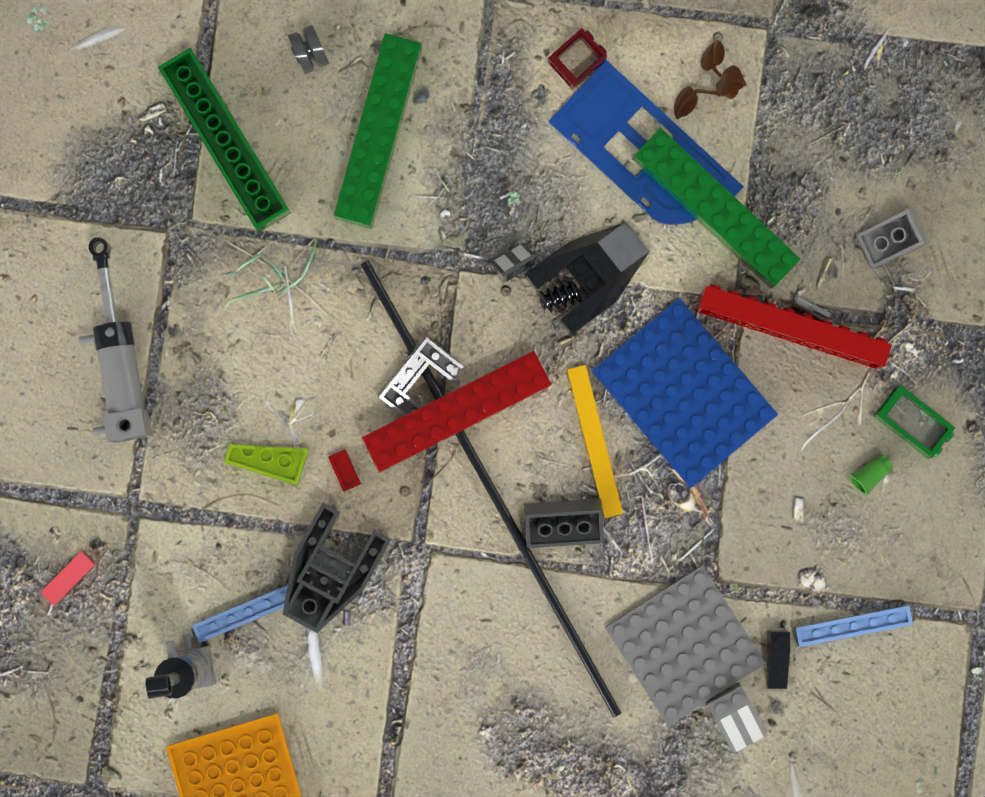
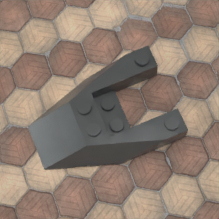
M322 503L294 553L282 614L315 633L324 628L364 590L391 542V539L374 530L356 564L324 548L323 544L340 516L338 510L325 503Z

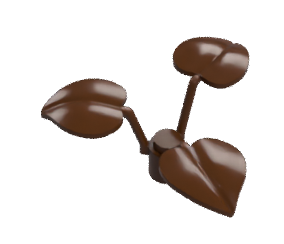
M716 40L705 50L701 58V67L706 71L713 69L721 78L716 84V91L701 89L693 91L691 86L682 89L676 97L674 104L676 119L679 120V118L690 114L695 109L698 102L697 93L712 94L719 97L725 96L733 99L738 94L739 89L747 85L741 70L737 66L732 65L728 67L722 74L717 70L716 66L723 62L725 56V49L721 41Z

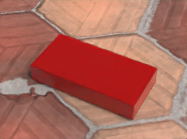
M346 449L328 457L343 492L361 484Z

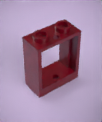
M583 28L549 56L547 61L572 90L607 59L605 48L600 44L597 45L593 41V35L588 30L585 32ZM581 39L598 60L576 78L559 58Z

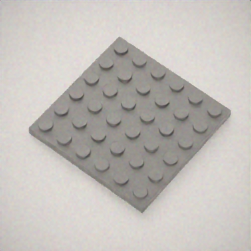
M703 565L605 627L668 726L765 664Z

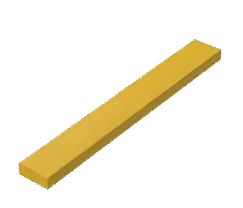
M586 365L567 369L598 496L601 498L604 518L623 514Z

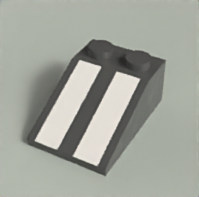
M516 243L509 248L510 251L503 255L501 252L492 258L494 261L491 262V266L502 284L536 264L537 256L525 243Z

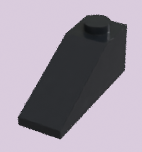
M767 630V689H787L790 632L787 630Z

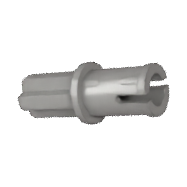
M799 295L793 303V307L819 320H829L830 312L820 308L815 302L811 303L803 299Z

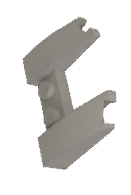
M424 335L413 349V353L392 379L386 382L377 393V396L399 414L405 416L423 407L410 397L407 391L429 364L457 386L460 384V380L456 379L458 368L463 369L464 366Z

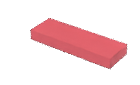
M81 551L40 593L53 606H56L96 564Z

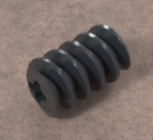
M568 281L567 287L563 283L560 284V290L557 286L553 287V292L547 288L546 295L539 291V298L544 312L545 309H548L552 313L553 306L560 310L561 303L566 308L567 301L574 305V299L581 303L576 283L574 285L571 281Z

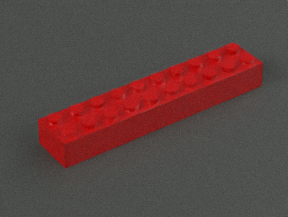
M714 284L706 285L701 292L695 312L874 369L886 366L892 344L887 343V339L881 337L873 339L869 337L868 333L862 331L857 333L851 332L849 327L843 325L836 327L832 325V322L824 319L817 321L813 319L812 315L802 313L801 316L795 314V310L784 307L782 310L776 308L777 305L771 302L763 304L752 296H747V298L741 297L739 292L733 290L726 292L721 290L720 286Z
M532 351L363 436L362 441L378 473H381L549 388L552 384L535 351Z

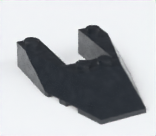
M624 222L568 242L525 274V278L537 292L565 269L569 271L589 297L560 320L568 333L573 336L617 302L650 251L629 224Z

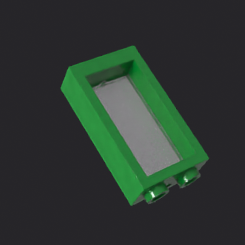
M901 385L895 387L873 416L927 459L936 458L943 450L941 446L944 442L948 443L954 436L953 431L955 427Z

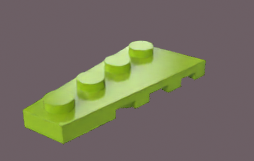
M230 444L224 463L298 486L309 449Z

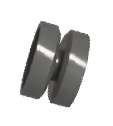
M313 25L303 28V34L306 39L304 42L298 32L288 35L294 56L298 64H301L305 74L314 71V65L311 61L313 57L319 67L329 64Z

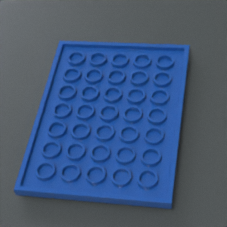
M680 298L591 371L689 488L697 484L778 415Z

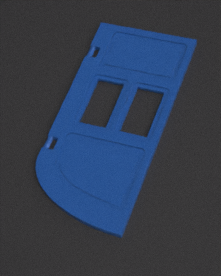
M607 60L548 121L550 125L571 142L576 149L638 204L651 218L662 224L680 225L696 221L697 219L644 170L635 177L604 148L618 131L639 150L647 141L627 123L641 107L674 136L672 139L733 196L744 188L741 183ZM575 134L582 141L577 143L571 136ZM642 198L651 204L649 208L640 201Z

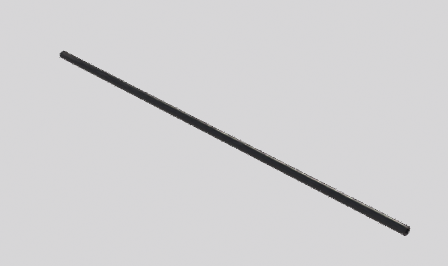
M367 260L361 264V267L411 355L416 344L371 263ZM427 367L422 376L437 400L443 397L444 394L429 367ZM462 431L456 434L458 441L613 718L620 715L619 707L530 548H527L523 535L466 433Z

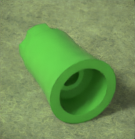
M880 454L865 466L850 474L849 478L852 484L863 495L867 496L889 474L893 466L888 458Z

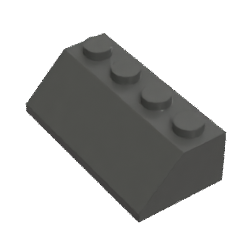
M601 498L524 503L527 548L604 543Z

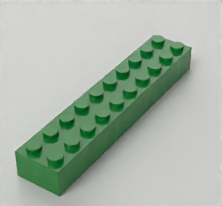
M384 33L334 212L336 220L369 229L373 228L422 52V43Z
M189 48L158 66V69L258 233L291 214L192 49Z
M661 127L633 156V161L770 289L775 287L800 260L786 244Z

